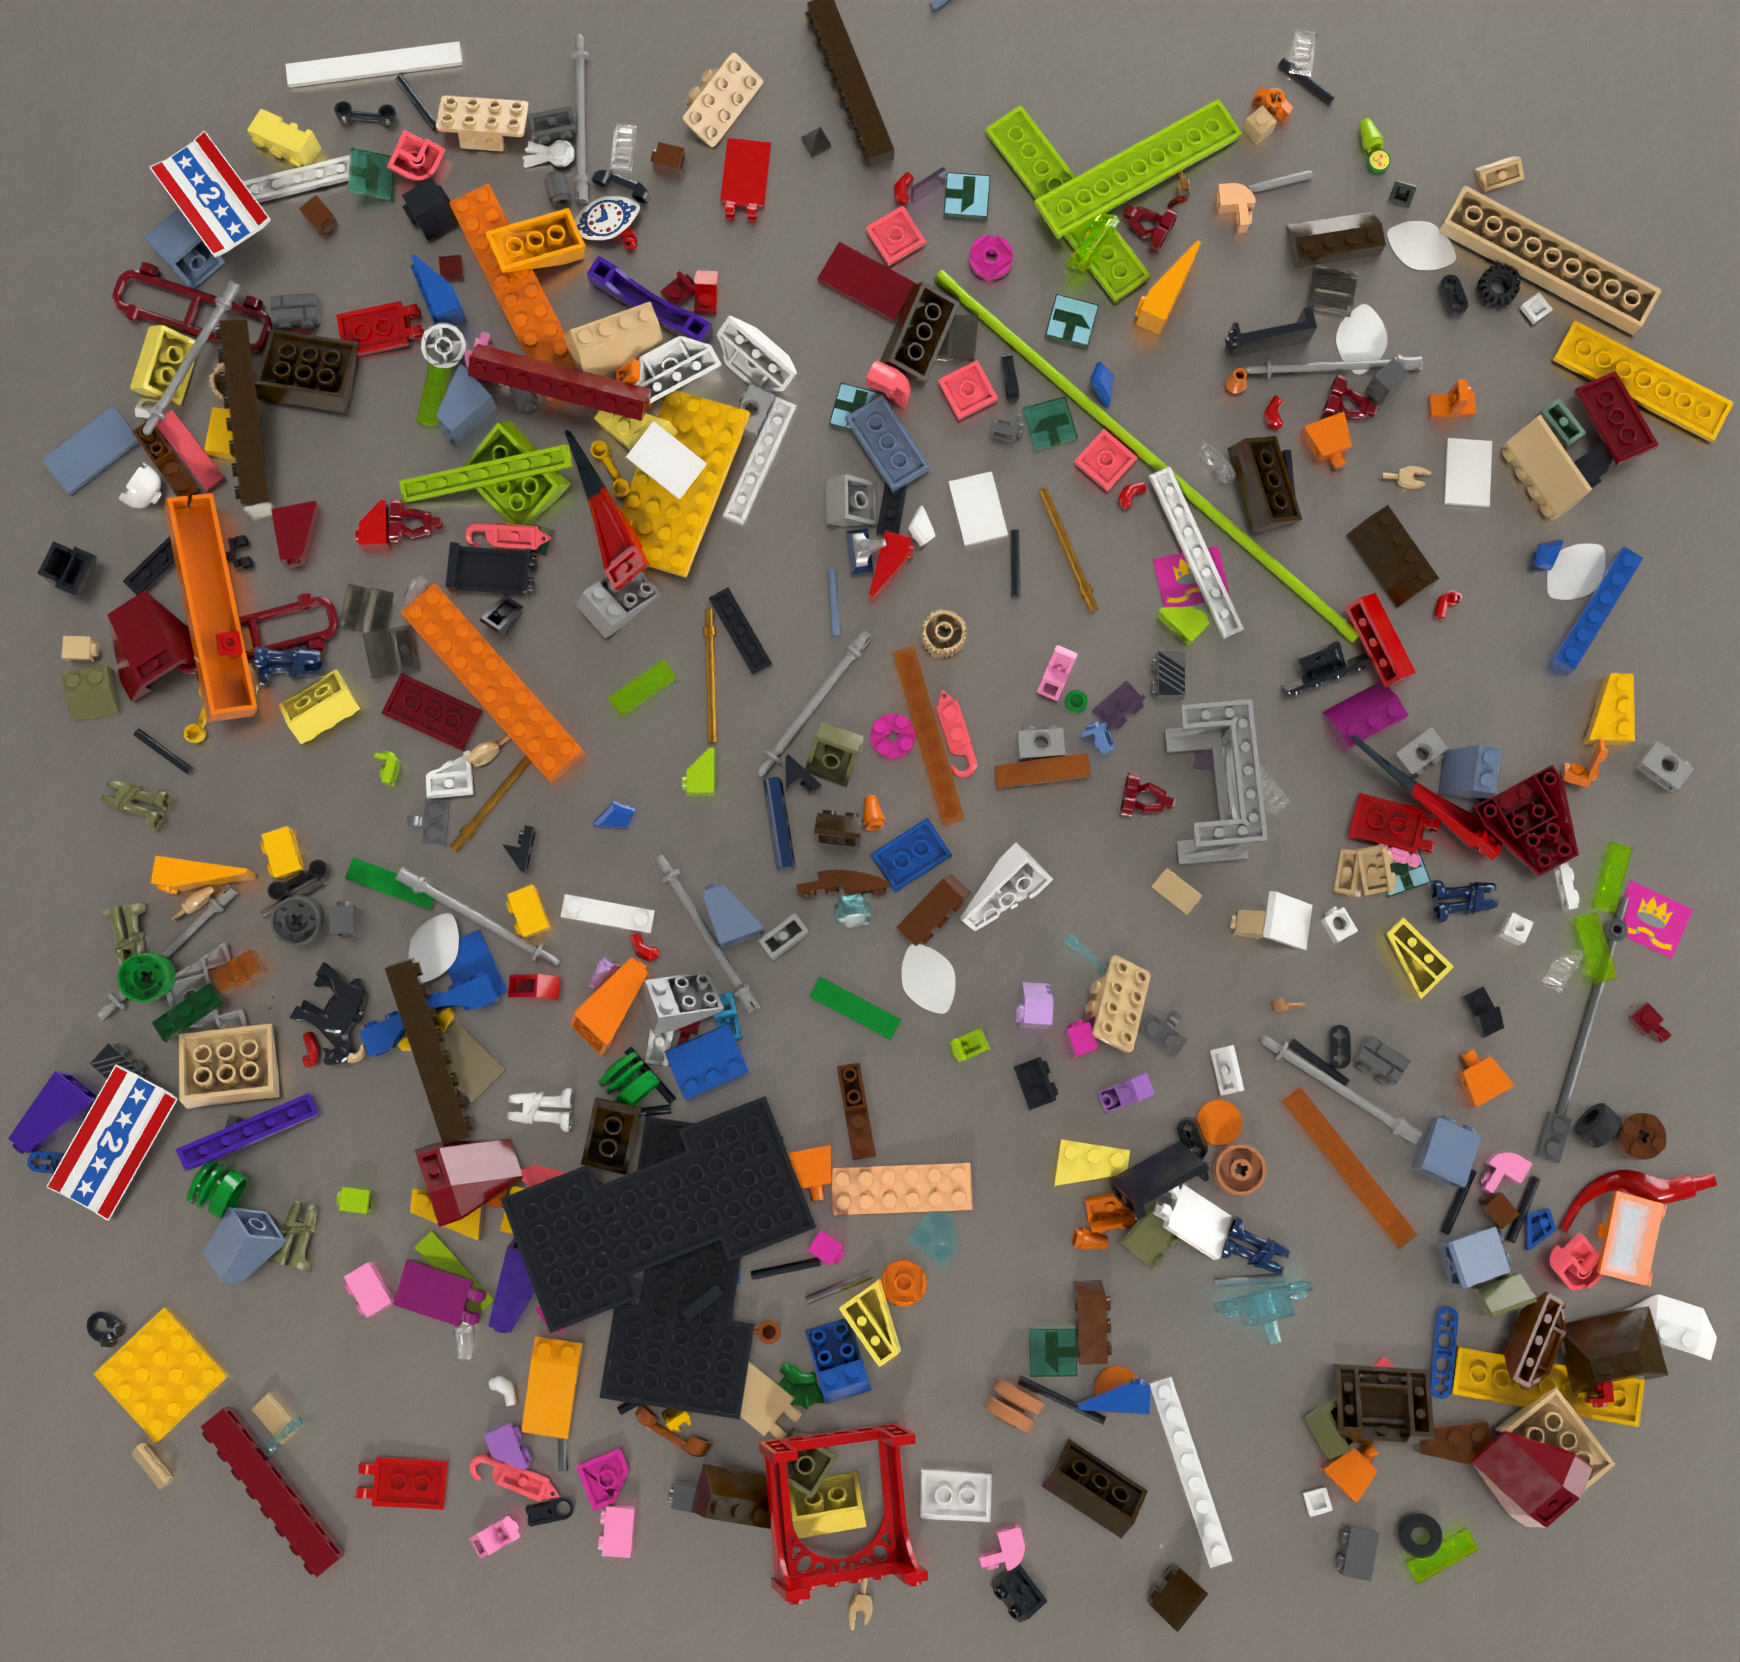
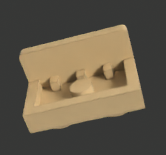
M1383 844L1356 849L1363 894L1370 895L1385 891L1394 893V886H1397L1395 873L1391 872L1390 864H1393L1391 850H1387Z

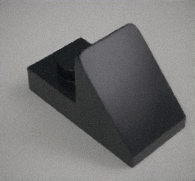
M504 595L480 618V622L505 636L509 624L521 614L523 606Z
M789 754L785 757L786 792L800 780V786L806 792L810 793L812 791L814 794H817L822 789V784Z
M525 825L524 831L520 830L518 844H521L520 847L503 844V847L523 874H528L537 831L535 827Z
M1484 986L1462 997L1483 1038L1504 1028L1500 1007H1494Z

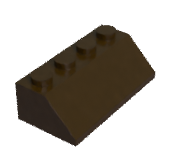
M1374 212L1286 226L1294 268L1381 255L1386 246L1382 223Z
M923 281L913 285L880 362L898 369L906 378L926 382L960 302Z
M1277 436L1245 438L1227 448L1253 533L1270 531L1303 520Z
M1389 505L1368 517L1346 535L1396 608H1399L1430 588L1440 579Z
M1070 1439L1062 1447L1041 1485L1119 1538H1122L1134 1525L1148 1493V1490Z
M703 1463L691 1511L707 1519L771 1529L766 1475Z

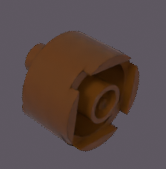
M1648 1113L1628 1114L1621 1117L1620 1129L1612 1138L1615 1149L1629 1159H1651L1665 1149L1666 1130L1662 1122L1655 1115ZM1639 1133H1641L1642 1138H1640V1140H1637L1636 1136L1639 1135Z

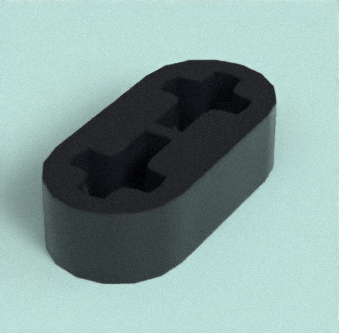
M1452 274L1446 275L1439 283V292L1448 314L1452 317H1460L1468 308V300L1459 278ZM1447 282H1449V284H1454L1452 292L1449 287H1445ZM1455 301L1457 304L1462 305L1459 310L1457 307L1453 308Z
M1336 1025L1328 1032V1060L1335 1069L1345 1068L1351 1061V1035L1348 1028L1344 1025ZM1338 1029H1340L1342 1034H1345V1038L1340 1040L1341 1046H1338V1039L1333 1036ZM1338 1048H1341V1056L1345 1057V1061H1342L1341 1065H1338V1061H1334V1056L1338 1055Z
M1193 1117L1183 1118L1177 1126L1181 1142L1192 1149L1195 1142L1197 1148H1202L1199 1155L1196 1151L1195 1154L1200 1159L1204 1158L1208 1153V1145L1200 1124ZM1186 1123L1188 1126H1193L1191 1135L1188 1130L1184 1131L1183 1129Z

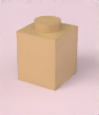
M1262 105L1246 119L1242 130L1258 145L1274 131L1277 120Z
M63 636L62 659L68 663H95L96 657L99 656V645L96 640L89 636Z

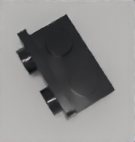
M1037 1057L1013 1067L1029 1110L1056 1101L1055 1096L1059 1094L1055 1083H1050L1047 1074L1051 1072L1046 1060L1042 1061L1041 1057Z
M1020 1564L991 1583L995 1596L1004 1602L1010 1616L1018 1622L1030 1619L1048 1602Z

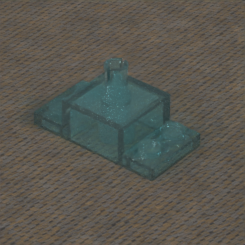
M1300 1280L1215 1302L1213 1306L1215 1312L1222 1314V1316L1231 1317L1240 1314L1242 1324L1245 1326L1263 1325L1267 1344L1273 1345L1282 1342L1276 1321L1295 1316L1291 1299L1294 1298L1296 1300L1307 1297V1292L1313 1291L1311 1281Z

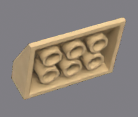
M651 302L571 329L563 336L577 370L616 380L617 369L633 358L639 361L641 356L664 344L660 325Z
M1541 415L1533 419L1501 448L1506 461L1511 462L1517 477L1525 482L1528 487V493L1533 499L1538 501L1541 512L1545 517H1549L1551 521L1572 509L1592 490Z
M272 1024L179 1034V1101L187 1109L280 1098L279 1072Z
M1558 1388L1552 1389L1517 1411L1494 1429L1498 1435L1505 1430L1573 1452L1592 1465L1593 1468L1584 1491L1616 1465Z

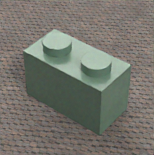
M1557 398L1536 415V417L1539 415L1543 417L1565 450L1578 442L1586 434L1585 430L1560 398Z

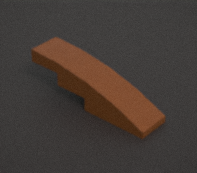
M1088 753L994 766L997 789L1042 783L1050 784L1091 776Z

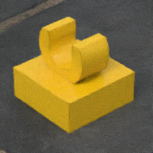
M667 1408L661 1413L670 1431L675 1430L677 1433H680L679 1425L684 1422L688 1426L691 1425L689 1419L691 1417L688 1411Z

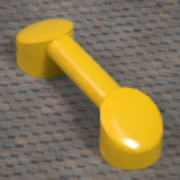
M595 441L591 445V454L597 459L603 460L614 480L612 492L618 497H626L631 491V485L621 477L611 459L610 446L604 441Z
M199 687L198 692L202 697L201 687ZM204 703L197 724H190L184 730V738L191 743H199L206 737L205 726L207 716Z
M451 1007L437 1015L438 1019L436 1020L439 1023L437 1028H441L443 1032L449 1028L455 1016ZM407 1037L397 1044L401 1051H412Z

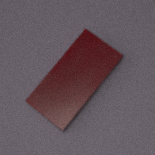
M840 241L817 278L822 284L894 323L903 309L912 286L916 284L912 280Z
M1616 371L1575 388L1574 393L1617 466L1658 448L1657 440Z
M401 673L381 714L464 752L483 714V710Z

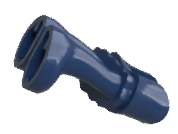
M255 647L254 658L256 668H258L260 685H267L271 675L276 673H289V678L294 675L297 678L323 672L319 650L300 647L299 649L295 648L294 651L287 652L270 650L265 647Z
M1433 880L1431 883L1432 901L1467 897L1466 901L1434 903L1433 912L1437 922H1445L1448 920L1449 914L1464 911V914L1467 916L1469 913L1475 914L1498 907L1499 899H1484V893L1497 890L1496 884L1475 881L1474 883L1470 882L1468 886L1445 887L1441 880Z
M1236 1216L1233 1219L1228 1236L1244 1241L1258 1248V1250H1251L1227 1238L1220 1257L1227 1259L1231 1255L1240 1256L1248 1259L1247 1265L1253 1264L1254 1267L1282 1274L1285 1267L1275 1261H1271L1275 1253L1288 1259L1291 1252L1274 1239H1263L1248 1232L1243 1228L1244 1221Z

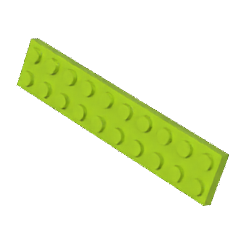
M1218 98L1037 198L1034 204L1058 240L1241 138L1243 133Z
M1019 105L985 129L987 136L1035 199L1076 177L1022 105ZM1105 214L1064 236L1114 303L1151 278L1150 273Z

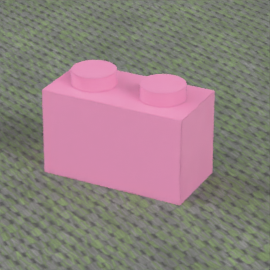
M373 1261L367 1262L344 1276L346 1290L350 1295L354 1294L357 1303H355L356 1308L361 1315L365 1314L366 1318L375 1315L395 1302Z
M610 1504L606 1506V1510H602L600 1525H604V1535H599L598 1549H602V1556L631 1558L633 1553L636 1506Z

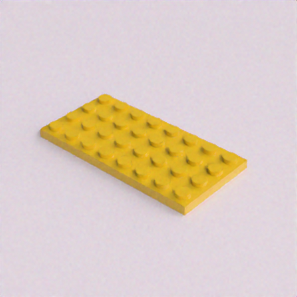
M677 390L666 395L658 418L670 421L678 431L674 438L705 461L707 465L680 500L637 467L630 484L631 491L625 497L620 510L642 543V550L650 563L649 567L681 577H687L751 414L749 411Z

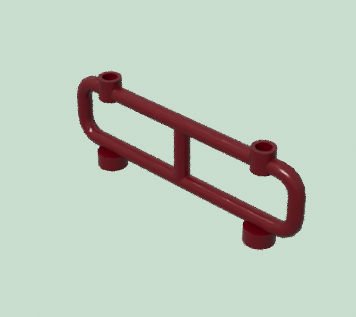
M142 262L139 271L127 270L119 276L112 294L113 304L117 309L126 313L125 317L135 322H138L139 317L199 336L203 328L192 324L201 300L216 305L215 299L217 296L157 277L159 268L147 262ZM129 279H137L192 297L184 322L142 309L133 304L124 303L121 300V296L126 282ZM246 295L243 304L233 301L231 303L233 305L231 310L262 320L264 325L259 340L254 344H250L251 353H255L266 346L273 324L270 316L261 310L263 301ZM212 331L208 339L220 343V340L215 338V332Z
M304 593L297 596L298 602L240 616V626L248 624L253 649L246 651L247 660L254 658L255 647H262L257 621L299 610H310L319 605L324 606L327 612L329 626L326 630L263 647L270 650L283 651L306 645L307 649L323 652L326 650L324 640L332 637L338 628V619L333 603L328 598L322 596L311 598L310 593ZM181 663L177 666L183 673H196L197 681L199 682L196 664L189 666Z

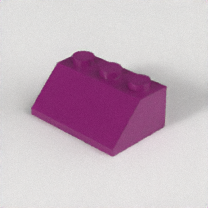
M1382 681L1322 712L1344 752L1356 746L1350 739L1353 735L1358 736L1362 741H1366L1402 722L1409 716L1399 697L1389 687H1384Z

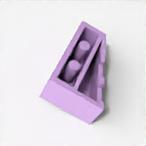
M1022 982L1021 1005L1016 1009V1022H1020V1028L1048 1029L1052 1025L1054 1001L1050 984Z

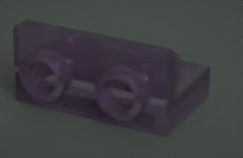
M1126 680L1098 704L1092 712L1102 723H1107L1110 731L1114 727L1119 729L1128 721L1126 717L1131 712L1135 715L1144 707L1143 702L1146 697L1144 695L1140 696Z

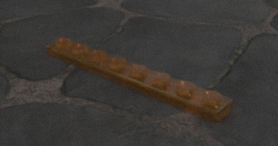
M915 646L893 651L892 654L942 825L963 820L964 814Z
M1301 1087L1297 1088L1281 1101L1395 1246L1401 1249L1418 1234L1303 1089Z

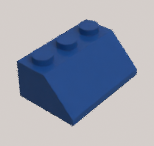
M728 1023L664 1051L685 1100L749 1072Z

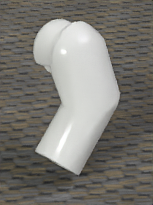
M495 1376L490 1379V1389L504 1394L506 1407L518 1404L515 1387L510 1380L503 1376Z

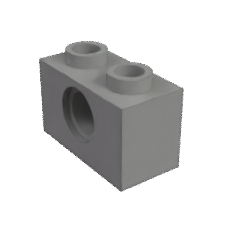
M751 384L748 390H743L739 402H741L739 408L744 410L755 408L757 410L755 415H750L743 435L757 441L775 401V395Z
M1058 725L1044 726V729L1035 730L1033 726L1021 728L1022 731L1017 732L1019 762L1066 755L1064 729L1058 728ZM1044 738L1047 746L1043 748L1036 746L1035 739Z
M1431 727L1391 757L1402 772L1408 776L1414 775L1418 777L1427 770L1425 765L1431 761L1433 764H1436L1445 757L1443 752L1448 747ZM1417 749L1425 752V760L1417 757Z
M1658 741L1648 747L1635 765L1636 768L1670 793L1678 791L1694 770L1686 758L1675 755L1667 744L1659 743ZM1662 761H1666L1669 764V771L1663 769Z
M794 913L759 939L758 942L771 960L774 961L809 935V931L796 913Z

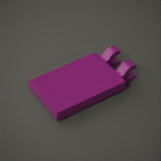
M408 1259L405 1262L394 1305L456 1326L462 1325V1321L475 1325V1323H479L481 1314L466 1309L468 1300L470 1298L475 1302L481 1303L482 1300L485 1301L487 1291L472 1287L473 1279Z

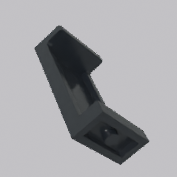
M1313 307L1303 308L1296 323L1241 333L1238 322H1233L1225 338L1226 349L1231 351L1232 357L1310 342L1317 329Z
M450 542L445 586L448 591L529 598L530 591H534L535 579L532 578V569H536L537 556H534L532 549L516 551L466 547L456 542Z
M1179 1141L1110 1178L1114 1197L1139 1220L1147 1216L1144 1204L1195 1176L1200 1177L1204 1182L1208 1181L1207 1171L1209 1166L1205 1159H1200L1191 1147H1187Z

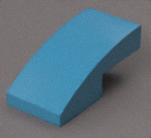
M733 991L718 994L724 1009L722 1012L714 1014L716 1027L718 1028L728 1023L735 1040H743Z

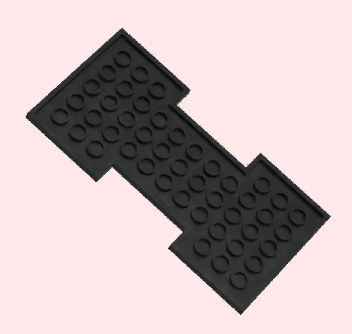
M766 1096L678 1129L686 1152L598 1186L591 1166L588 1164L500 1198L550 1333L640 1298L632 1275L714 1242L720 1241L727 1261L731 1262L816 1228Z
M646 1116L637 1171L686 1152L678 1129L694 1123ZM717 1241L644 1270L639 1305L623 1304L614 1308L599 1398L740 1419L755 1326L752 1323L732 1321L741 1258L728 1262L720 1241ZM719 1284L725 1294L691 1321L687 1322L681 1315V1312L715 1285Z

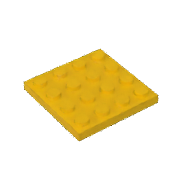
M166 1307L158 1312L93 1374L155 1443L161 1441L228 1377L224 1370Z

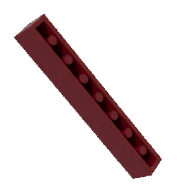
M481 344L475 347L469 357L468 376L638 421L643 420L649 409L651 389Z
M229 1406L220 1410L201 1426L204 1431L202 1435L205 1440L215 1445L218 1449L217 1455L223 1462L229 1463L232 1467L231 1473L238 1481L242 1480L247 1487L245 1489L246 1493L251 1499H256L259 1502L262 1514L268 1519L271 1518L276 1524L274 1526L276 1532L282 1538L286 1537L290 1543V1550L295 1556L302 1558L305 1562L303 1566L310 1575L314 1574L317 1578L344 1556Z

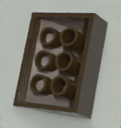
M271 328L255 378V389L258 399L346 413L352 393L359 343Z

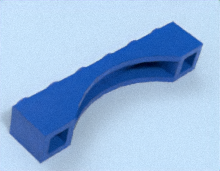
M1625 546L1614 555L1586 607L1548 664L1566 675H1569L1576 669L1643 560V557Z
M482 972L469 977L470 981L467 983H455L448 987L449 991L442 994L440 991L430 995L431 997H428L430 1007L434 1006L436 1010L455 1006L481 1010L501 1001L490 975H483ZM398 1011L385 1015L386 1019L379 1023L377 1020L365 1024V1029L359 1031L369 1057L375 1058L395 1049L402 1036L406 1033Z

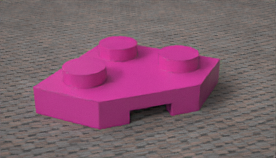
M621 1447L576 1466L593 1511L616 1502L630 1470Z

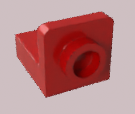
M239 631L216 634L219 656H229V659H237L243 654Z
M1613 1382L1596 1385L1597 1390L1595 1392L1598 1393V1396L1584 1397L1585 1402L1592 1404L1594 1408L1607 1407V1403L1614 1402Z

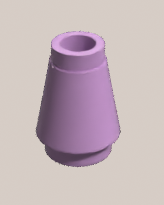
M603 957L602 961H598L589 986L597 991L617 972L620 966L611 959Z

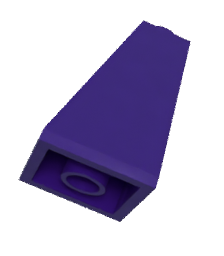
M55 1071L8 1139L13 1142L12 1147L21 1154H24V1152H36L85 1118L97 1095L70 1073Z
M515 1237L506 1249L488 1327L494 1328L499 1333H511L535 1293Z

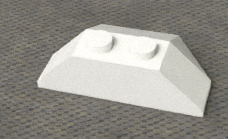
M728 316L717 333L725 365L749 385L751 384L767 392L785 391L797 374L789 355L756 327Z
M678 336L640 357V380L633 385L651 389L650 403L716 369L721 366V363L711 345Z
M1656 1294L1625 1309L1627 1311L1649 1306L1660 1345L1711 1360L1717 1337L1703 1308Z

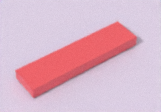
M171 409L165 413L164 416L167 419L165 422L159 420L156 424L157 428L204 489L210 492L226 480L175 412Z

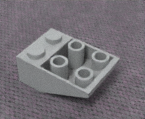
M640 572L620 590H614L608 577H605L582 592L576 606L606 639L633 619L661 593L643 572Z
M709 971L645 980L639 995L653 1034L675 1031L722 1012L724 1009Z

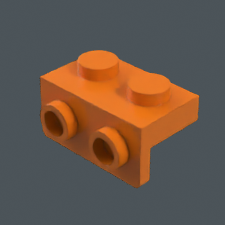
M1113 1192L1084 1198L1087 1220L1092 1233H1105L1116 1228L1127 1229L1137 1222L1136 1217L1114 1197Z

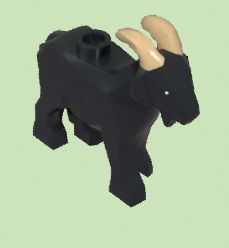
M323 962L316 973L318 977L314 982V986H327L331 988L334 995L329 999L324 1010L304 999L301 1007L296 1006L289 1018L294 1021H305L314 1025L335 1046L332 1050L322 1048L325 1052L323 1060L325 1065L353 1064L361 1061L367 1052L366 1047L362 1044L358 1052L354 1054L349 1037V1032L355 1023L359 1024L365 1015L363 1009L366 1006L367 992L361 985V978H356L348 983L342 979L339 972Z

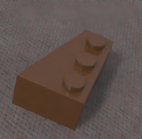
M951 873L942 878L896 928L915 946L921 943L925 945L934 936L931 932L936 927L942 928L949 920L947 916L952 911L956 913L965 904L963 900L971 892Z
M1101 1280L1073 1281L1076 1292V1340L1079 1365L1108 1364V1355H1112L1111 1341H1107V1333H1111V1320L1107 1319V1311L1111 1310L1110 1296H1106Z
M1479 1419L1435 1424L1434 1439L1415 1443L1414 1449L1420 1454L1473 1465L1471 1460L1491 1443L1488 1422Z

